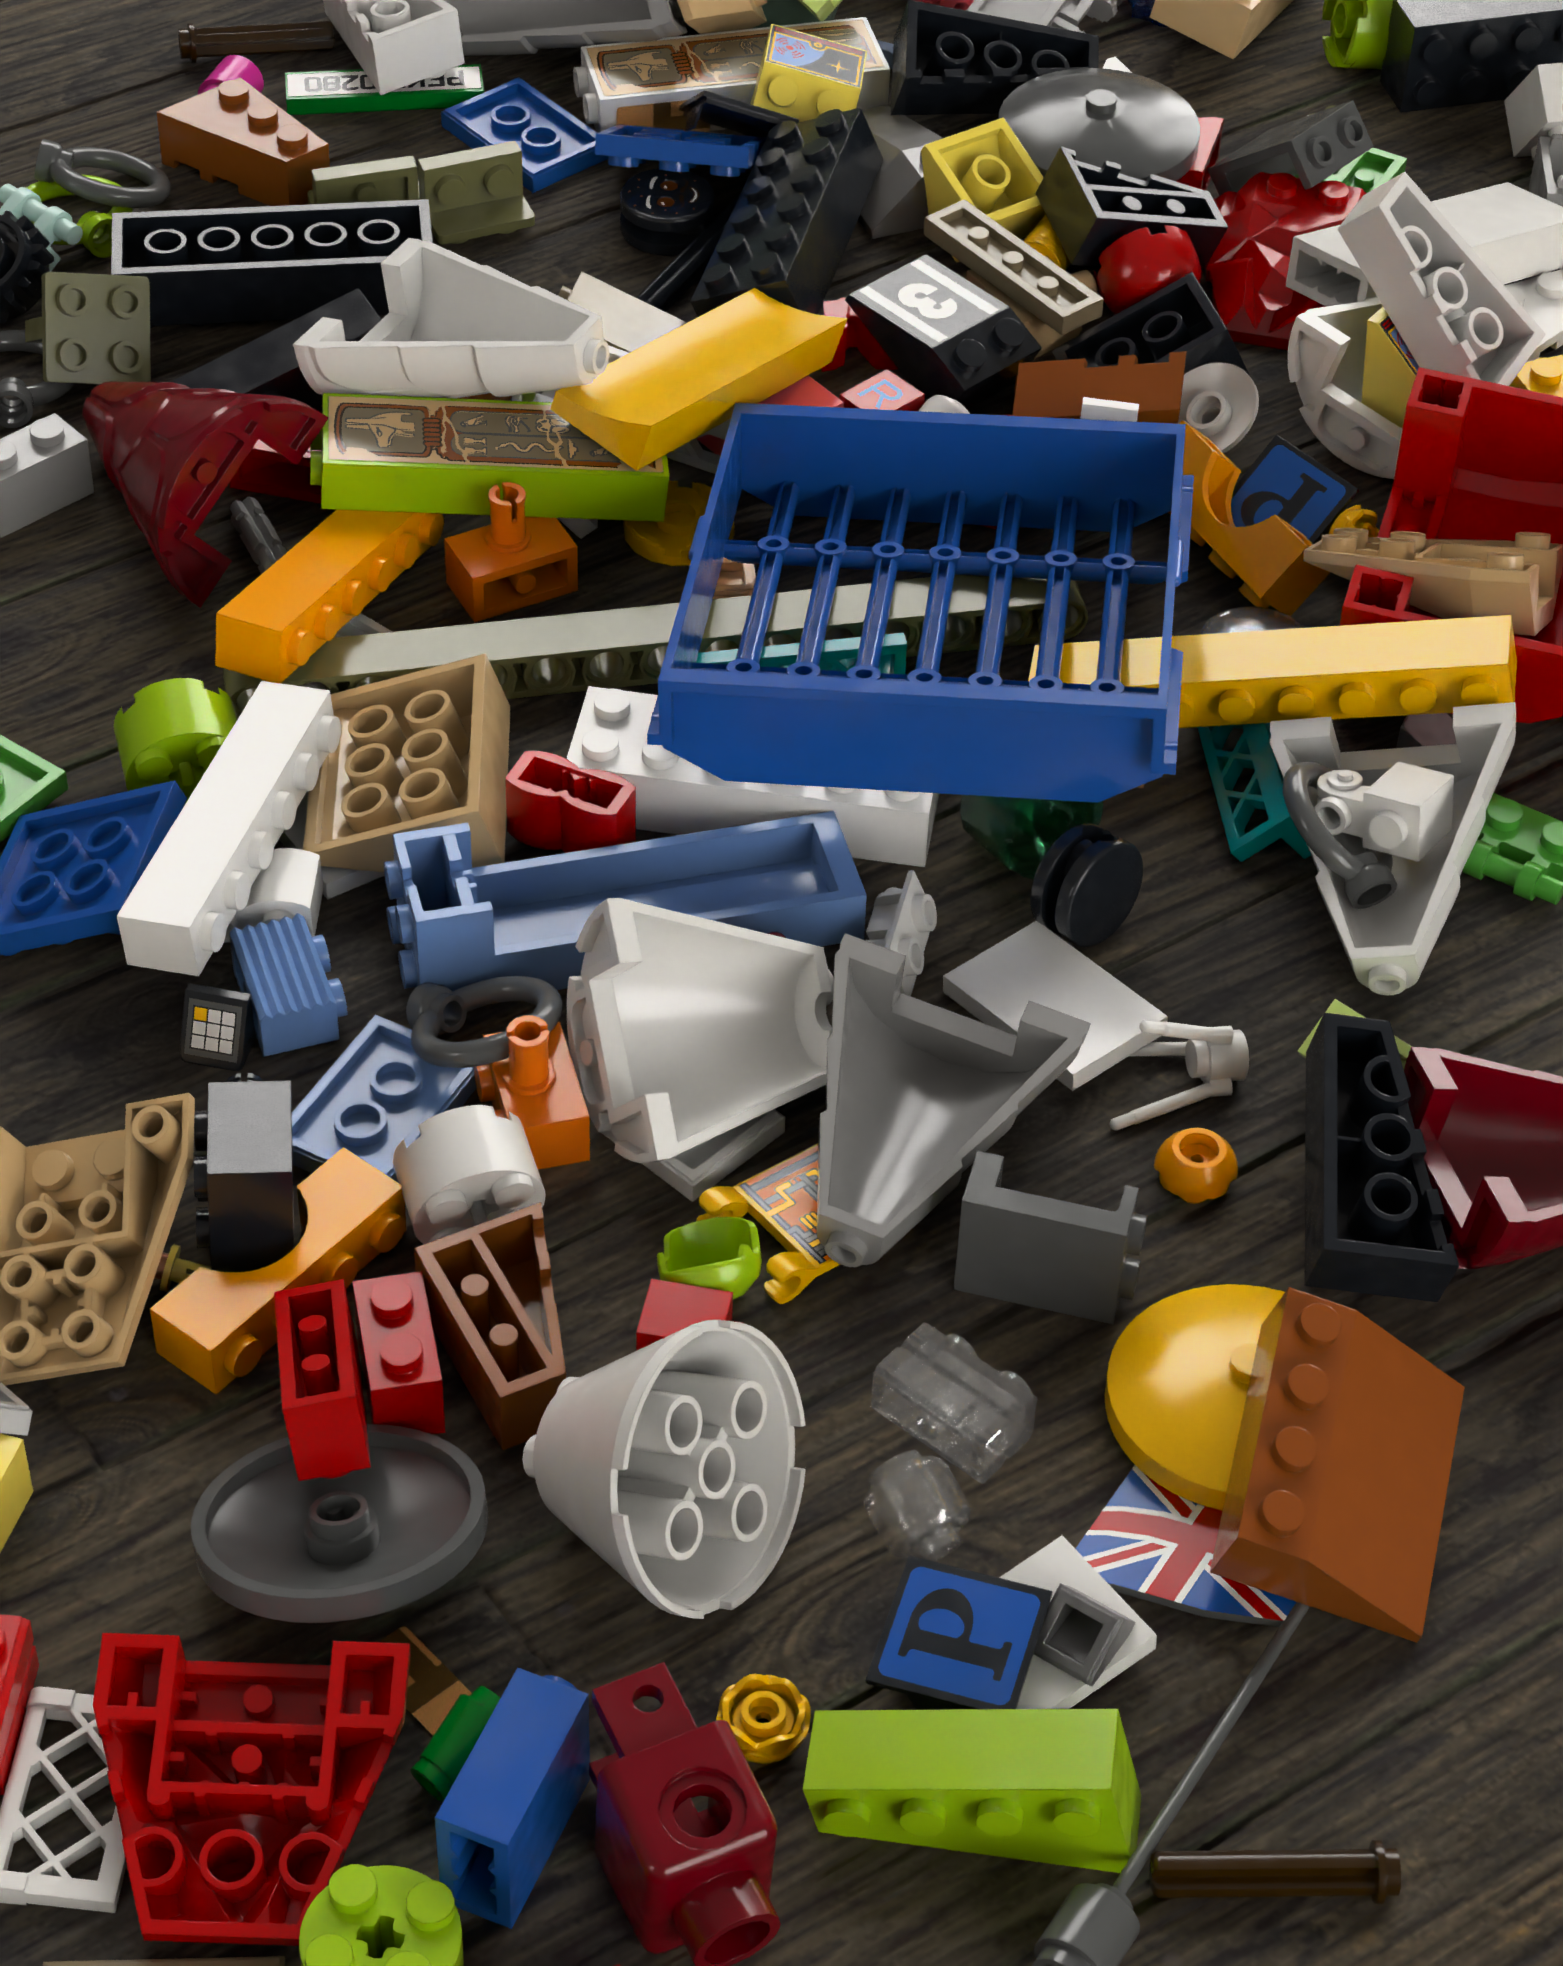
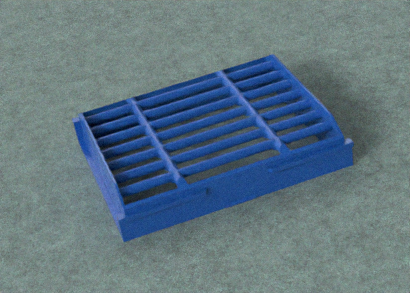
M735 403L704 515L698 519L688 557L691 560V564L658 679V696L647 733V745H663L664 749L724 781L1098 803L1158 779L1163 774L1176 775L1183 652L1172 648L1171 645L1175 587L1188 581L1194 475H1183L1186 424ZM742 489L774 507L767 536L759 541L729 540ZM1171 511L1168 562L1135 561L1131 557L1134 527ZM794 516L828 517L823 540L816 542V544L790 543L789 536ZM850 518L884 520L880 543L875 544L873 547L847 546L845 541ZM906 522L940 523L937 546L932 547L930 550L904 549L902 543ZM963 524L997 526L994 549H991L988 553L961 552L959 546ZM1019 527L1053 529L1051 552L1045 556L1019 555L1016 551ZM1076 530L1110 532L1108 555L1103 559L1077 558L1074 554ZM724 557L737 563L759 564L736 660L729 662L728 665L696 663ZM782 565L817 567L796 663L791 664L788 668L761 667L759 662ZM839 569L874 570L856 665L848 671L820 670L819 663ZM897 571L932 573L915 670L911 671L908 675L881 673L879 666ZM955 574L989 576L976 671L969 678L943 677L939 673ZM1013 577L1047 579L1036 677L1030 681L1002 680L999 676ZM1071 580L1105 582L1096 680L1091 685L1063 683L1060 680ZM1166 581L1159 688L1125 687L1120 682L1129 583L1157 584Z

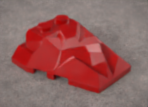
M1259 172L1251 177L1238 192L1227 191L1214 199L1229 228L1207 263L1203 273L1205 280L1212 283V305L1227 327L1233 342L1288 350L1290 334L1296 317L1301 313H1305L1308 309L1326 307L1286 287L1293 237L1341 225L1362 196L1367 194L1362 188L1347 186L1342 182L1331 180L1320 182L1314 187L1305 190L1300 178H1296L1291 174Z
M102 1633L93 1709L97 1727L102 1737L109 1770L107 1771L109 1784L117 1807L123 1835L124 1854L144 1941L299 1946L300 1928L305 1913L316 1896L328 1886L333 1873L339 1870L345 1852L405 1723L411 1656L410 1643L333 1641L331 1665L191 1661L185 1658L179 1635Z

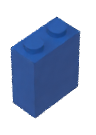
M517 1667L435 1816L439 1882L444 1883L451 1890L457 1908L510 1929L513 1928L590 1780L589 1694L578 1690L573 1684L561 1677L554 1675L539 1676Z

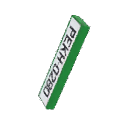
M481 64L460 65L447 70L446 74L439 78L423 79L383 95L379 94L363 69L285 73L287 113L290 115L450 108L484 93Z

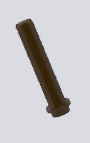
M329 21L194 28L193 23H188L187 28L178 29V40L181 59L190 58L191 63H197V58L329 51L334 48L335 34L333 25Z
M1372 1840L1369 1849L1156 1851L1151 1854L1149 1882L1153 1894L1159 1898L1372 1896L1374 1904H1384L1386 1896H1399L1401 1865L1397 1848H1384L1381 1840Z

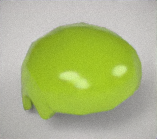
M715 1217L691 1222L673 1229L664 1236V1254L663 1252L657 1254L660 1280L733 1292V1300L743 1296L759 1277L762 1264L757 1227L752 1221L741 1217Z

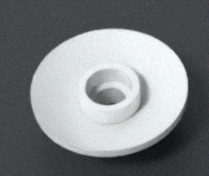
M1209 363L1190 370L1184 374L1178 424L1184 420L1209 438L1223 453L1229 451L1245 437L1257 416L1259 395L1254 381L1243 369L1229 363Z

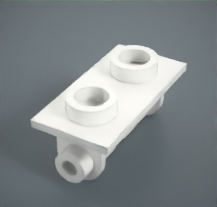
M914 870L908 871L903 889L891 887L876 897L866 931L870 940H865L906 955L900 993L911 996L917 975L923 971L926 943L930 931L935 929L937 923L934 900L931 895L924 893Z

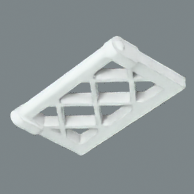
M35 1687L30 1691L26 1714L0 1807V1903L26 1905L28 1903L108 1913L116 1912L127 1866L117 1807L115 1806L112 1821L101 1826L82 1802L109 1785L108 1765L93 1709L94 1695L75 1693V1690L50 1687ZM47 1719L69 1721L77 1728L75 1732L44 1751L39 1748ZM88 1742L107 1767L76 1787L71 1788L54 1767L53 1763ZM42 1771L61 1796L25 1818L22 1815L31 1777ZM72 1808L91 1834L54 1856L35 1830ZM22 1838L27 1840L44 1862L29 1873L7 1871L14 1843ZM102 1846L105 1851L97 1881L72 1878L65 1870V1868Z

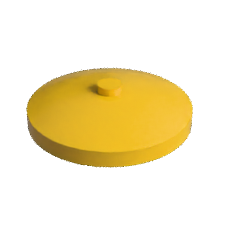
M1237 1284L1193 1288L1166 1297L1149 1306L1137 1315L1118 1337L1108 1362L1105 1387V1409L1108 1422L1114 1437L1129 1459L1145 1475L1160 1486L1191 1502L1223 1511L1261 1325L1285 1293L1284 1291Z

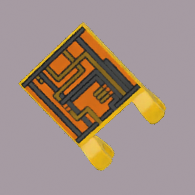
M818 1143L732 1187H711L705 1190L699 1197V1205L707 1213L699 1215L696 1221L715 1217L742 1218L748 1212L788 1251L774 1255L766 1264V1270L773 1279L766 1281L763 1289L779 1304L791 1301L816 1277L841 1265L826 1254L824 1246L817 1237Z

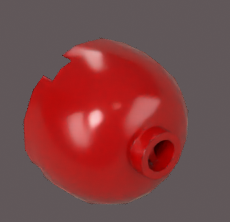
M1164 225L1167 233L1151 235L1149 228L1145 227L1118 238L1102 252L1098 258L1101 268L1098 273L1094 270L1093 277L1101 297L1104 298V302L1113 315L1118 314L1193 272L1200 283L1202 271L1199 257L1186 231L1175 226Z

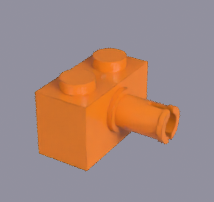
M502 483L503 500H500V488L497 484L489 490L490 525L444 538L446 583L474 623L578 591V546L557 518L525 517L526 492L522 486L516 483Z
M523 1015L515 1018L506 1028L509 1042V1058L474 1067L475 1082L480 1102L491 1101L497 1117L509 1119V1112L518 1116L524 1127L538 1170L590 1161V1117L561 1023L558 1022L549 1033L548 1024L540 1017ZM492 1033V1034L483 1035V1038L489 1037V1036H492V1035H495V1034H498V1033Z

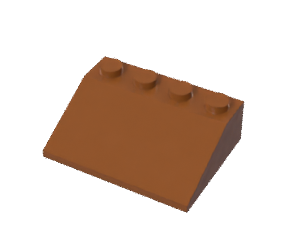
M1288 1287L1261 1325L1210 1573L1417 1643L1423 1634L1465 1387L1359 1311Z

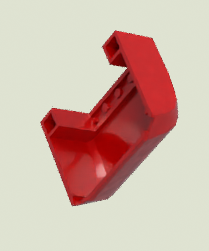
M1419 367L1406 406L1393 488L1377 537L1390 538L1391 532L1412 531L1425 533V539L1515 541L1517 532H1541L1551 534L1550 543L1563 544V397ZM1355 565L1342 606L1339 626L1437 620L1443 618L1409 605L1414 577ZM1562 567L1552 621L1535 636L1514 634L1517 656L1515 686L1516 722L1534 723L1563 717Z

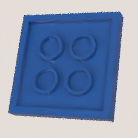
M618 124L596 133L595 155L608 156V165L639 167V164L646 163V160H659V170L689 172V168H696V165L702 164L710 165L709 174L739 177L740 173H746V169H752L766 137L691 130L686 132L680 129Z
M174 780L19 816L0 857V956H11L24 950L53 944L64 945L76 939L105 933H120L117 920L119 911L187 800L177 782Z

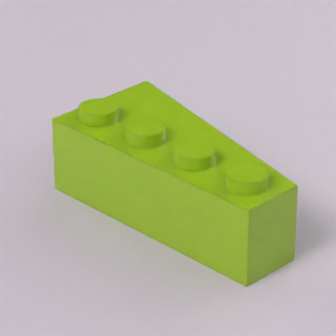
M1118 1709L815 1710L803 1792L818 1832L1121 1873L1137 1848L1141 1792Z

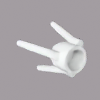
M1143 1020L1139 1028L1144 1033L1190 1040L1187 1042H1151L1130 1056H1185L1186 1067L1190 1077L1201 1078L1205 1084L1111 1119L1110 1127L1113 1130H1120L1209 1097L1232 1095V1081L1245 1080L1249 1070V1051L1244 1033L1240 1029L1233 1030L1232 1026L1204 1027L1165 1021Z

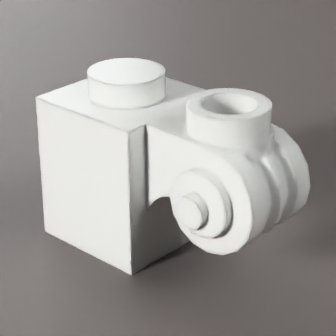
M1397 762L1371 786H1364L1362 775L1351 770L1326 772L1317 780V793L1319 796L1317 797V805L1314 809L1325 827L1332 835L1343 832L1362 837V847L1419 862L1452 830L1454 775Z

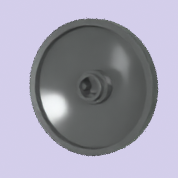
M1078 68L1056 71L1033 78L1017 87L1008 95L1000 108L998 119L1004 117L1043 177L1060 146L1075 150L1076 157L1074 160L1100 168L1105 160L1121 165L1120 174L1146 181L1150 174L1173 181L1179 180L1193 166L1198 153L1200 124L1191 105L1177 92L1155 80L1120 70Z
M366 1424L371 1468L351 1471L347 1475L338 1478L328 1479L319 1477L298 1481L289 1437H286L245 1455L220 1473L203 1492L195 1506L191 1519V1536L196 1565L206 1585L221 1599L240 1610L273 1620L299 1623H329L354 1620L388 1612L410 1604L439 1589L461 1572L476 1555L483 1543L488 1526V1507L482 1475L476 1464L467 1454L438 1436L402 1426Z

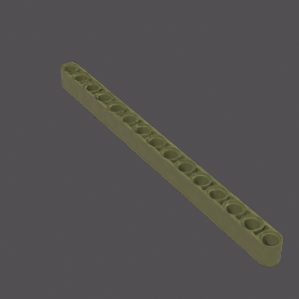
M955 574L942 653L979 650L989 576ZM931 577L895 580L886 634L904 632L907 641L906 657L918 656ZM1012 578L1003 647L1040 643L1047 579ZM1073 580L1070 582L1064 640L1079 634L1085 628L1088 621L1086 606L1078 585ZM872 583L836 586L825 640L861 637ZM812 589L776 593L763 646L800 643ZM752 595L713 599L699 652L739 648ZM679 603L336 637L321 646L310 656L305 665L298 667L282 684L303 687L304 684L310 682H320L325 685V690H330V694L485 653L507 699L587 691L588 686L608 689L658 683ZM223 668L225 692L233 702L238 720L260 682L266 680Z

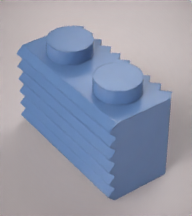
M298 913L292 919L284 916L280 921L272 919L268 924L259 922L255 927L247 924L242 930L234 927L229 933L233 970L240 987V992L251 994L254 1029L262 1056L265 1057L339 1040L338 1017L347 1015V1005L340 979L327 980L325 973L331 971V963L324 936L321 934L311 937L304 916Z

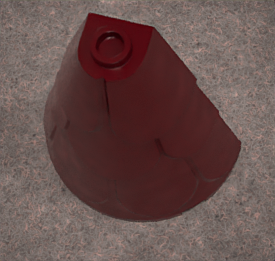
M104 382L91 391V396L86 398L83 406L84 421L107 475L114 486L122 493L134 522L145 535L163 573L180 594L199 608L208 598L232 560L194 534L258 439L297 465L329 419L306 403L292 398L236 393L230 390L215 388H190L174 382Z
M1411 1047L1404 1067V1073L1411 1094L1408 1105L1415 1129H1421L1427 1150L1424 1162L1432 1189H1438L1444 1210L1441 1221L1447 1243L1454 1245L1459 1262L1458 1269H1477L1500 1265L1562 1247L1563 1077L1539 1070L1521 1069L1440 1048Z

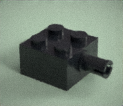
M241 1073L229 1077L226 1082H208V1110H195L194 1117L195 1151H207V1156H194V1197L198 1198V1202H208V1207H196L197 1248H210L211 1270L246 1272L260 1269L277 1262L294 1249L291 1081H263L259 1076L248 1073V1082H241Z

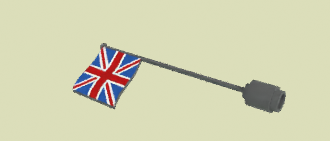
M1136 1465L1131 1469L1075 1548L1082 1557L1118 1593L1202 1617L1279 1628L1114 1884L1111 1886L1104 1883H1081L1074 1886L1034 1948L1036 1959L1032 1966H1119L1140 1932L1139 1920L1133 1911L1132 1903L1126 1896V1893L1310 1608V1606L1210 1573L1222 1510L1191 1502L1170 1492L1145 1475Z

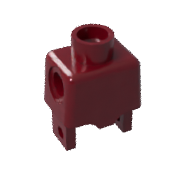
M665 1662L592 1689L593 1706L616 1750L614 1754L589 1763V1776L597 1791L595 1855L640 1944L646 1951L654 1954L665 1953L685 1944L695 1966H731L752 1956L774 1938L781 1925L779 1917L769 1899L778 1827L775 1817L729 1723L725 1720H717L697 1727ZM648 1696L659 1700L662 1706L654 1712H643L637 1709L634 1703L639 1698ZM691 1797H708L707 1809L697 1812Z

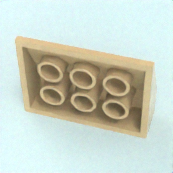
M486 653L330 694L333 714L340 719L341 736L336 751L329 753L320 767L314 789L308 792L303 850L320 855L321 866L384 873V862L394 860L393 834L468 822L471 833L472 868L505 863V777L508 774L510 704Z

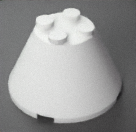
M725 1320L702 1321L677 1331L580 1378L568 1377L564 1379L541 1418L537 1434L530 1437L526 1442L522 1458L523 1467L528 1476L535 1478L539 1494L547 1508L647 1600L670 1614L693 1619H704L705 1614L720 1608L733 1610L744 1603L764 1583L784 1551L796 1521L804 1487L806 1469L794 1467V1426H806L804 1410L796 1380L789 1364L781 1351L765 1334L741 1322Z

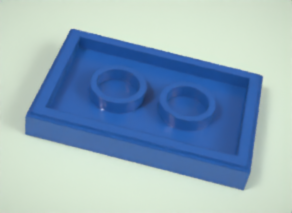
M519 77L441 111L442 127L472 149L516 141L522 151L523 186L532 193L608 159V156L595 155L596 131Z

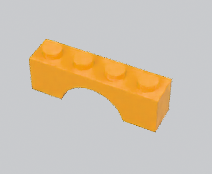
M1182 420L1179 424H1186L1183 475H1194L1190 539L1201 547L1207 542L1213 548V551L1208 556L1210 561L1231 579L1238 575L1244 581L1239 591L1258 609L1264 612L1271 605L1289 618L1330 572L1303 561L1304 549L1310 547L1313 543L1304 534L1276 514L1251 526L1235 527L1231 512V501L1241 470L1209 438Z
M344 1147L297 1185L300 1226L303 1236L290 1253L273 1264L246 1272H220L199 1267L150 1308L156 1353L216 1395L236 1377L247 1375L257 1365L261 1356L277 1343L274 1292L344 1279L345 1287L347 1288L355 1279L357 1273L380 1253H386L397 1245L406 1231L405 1201L401 1184Z

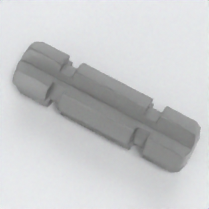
M248 496L243 501L235 500L230 506V511L232 512L231 522L240 533L239 536L254 562L259 565L258 569L262 574L286 554L287 550L281 545L282 542L268 517L263 514L264 511L255 498Z

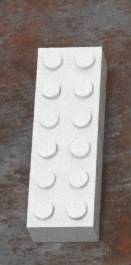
M588 686L567 759L578 766L579 769H597L611 772L625 778L636 787V829L683 835L834 811L852 858L925 867L940 793L724 781L664 749L663 745H647V733L658 695Z

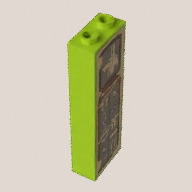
M323 393L322 414L329 419L310 445V485L321 486V509L490 515L489 490L497 484L500 488V500H503L502 483L512 482L522 486L526 492L525 517L664 522L669 469L666 454L638 471L634 470L550 410L552 402Z

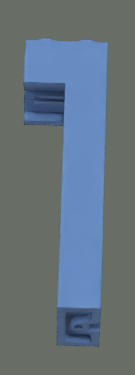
M834 811L473 868L471 833L467 822L393 834L394 860L384 862V875L389 899H397L396 906L387 907L392 944L401 943L404 944L405 950L398 951L399 968L404 989L416 988L423 983H434L446 986L454 991L475 982L504 976L534 977L548 982L557 990L568 988L570 976L581 975L585 952L579 953L575 947L579 935L591 913L607 898H622L763 933L780 932L787 939L820 947L839 944L845 933L864 940L867 894Z

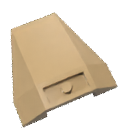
M1335 528L1333 534L1322 535V540L1304 549V562L1350 581L1355 565L1414 577L1409 605L1443 619L1511 615L1513 632L1517 635L1535 636L1552 621L1563 567V544L1550 543L1551 534L1541 532H1517L1515 541L1425 539V533L1412 531L1391 532L1390 538L1368 537V530Z
M190 1093L126 1104L124 1130L26 1147L0 1126V1382L2 1384L12 1385L125 1366L194 1161L195 1098Z

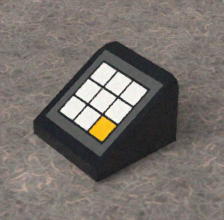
M188 983L185 990L180 1041L181 1060L186 1063L240 1071L244 1067L256 1039L251 994Z

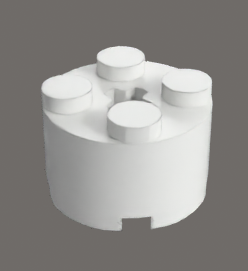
M471 1105L454 1108L432 1116L418 1125L421 1136L407 1148L403 1138L394 1151L393 1166L399 1184L402 1186L403 1198L414 1233L423 1244L539 1202L542 1203L543 1208L546 1196L545 1189L522 1122L518 1116L509 1112V1119L497 1117L493 1106Z

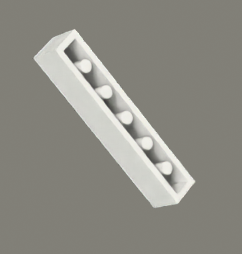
M268 681L260 682L117 915L127 965L199 976L212 953L218 952L221 949L225 940L226 929L237 910L241 911L245 908L249 899L250 888L261 869L265 870L270 865L274 847L284 830H289L292 827L297 807L306 791L314 789L320 767L327 755L334 753L339 745L341 723L340 719L333 714L330 690Z

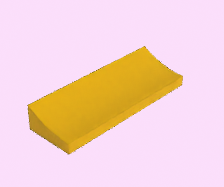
M753 288L607 364L605 371L598 375L596 379H593L591 384L557 390L550 410L638 471L731 419L735 403L758 404L831 363L848 318L817 315L785 305L760 290Z

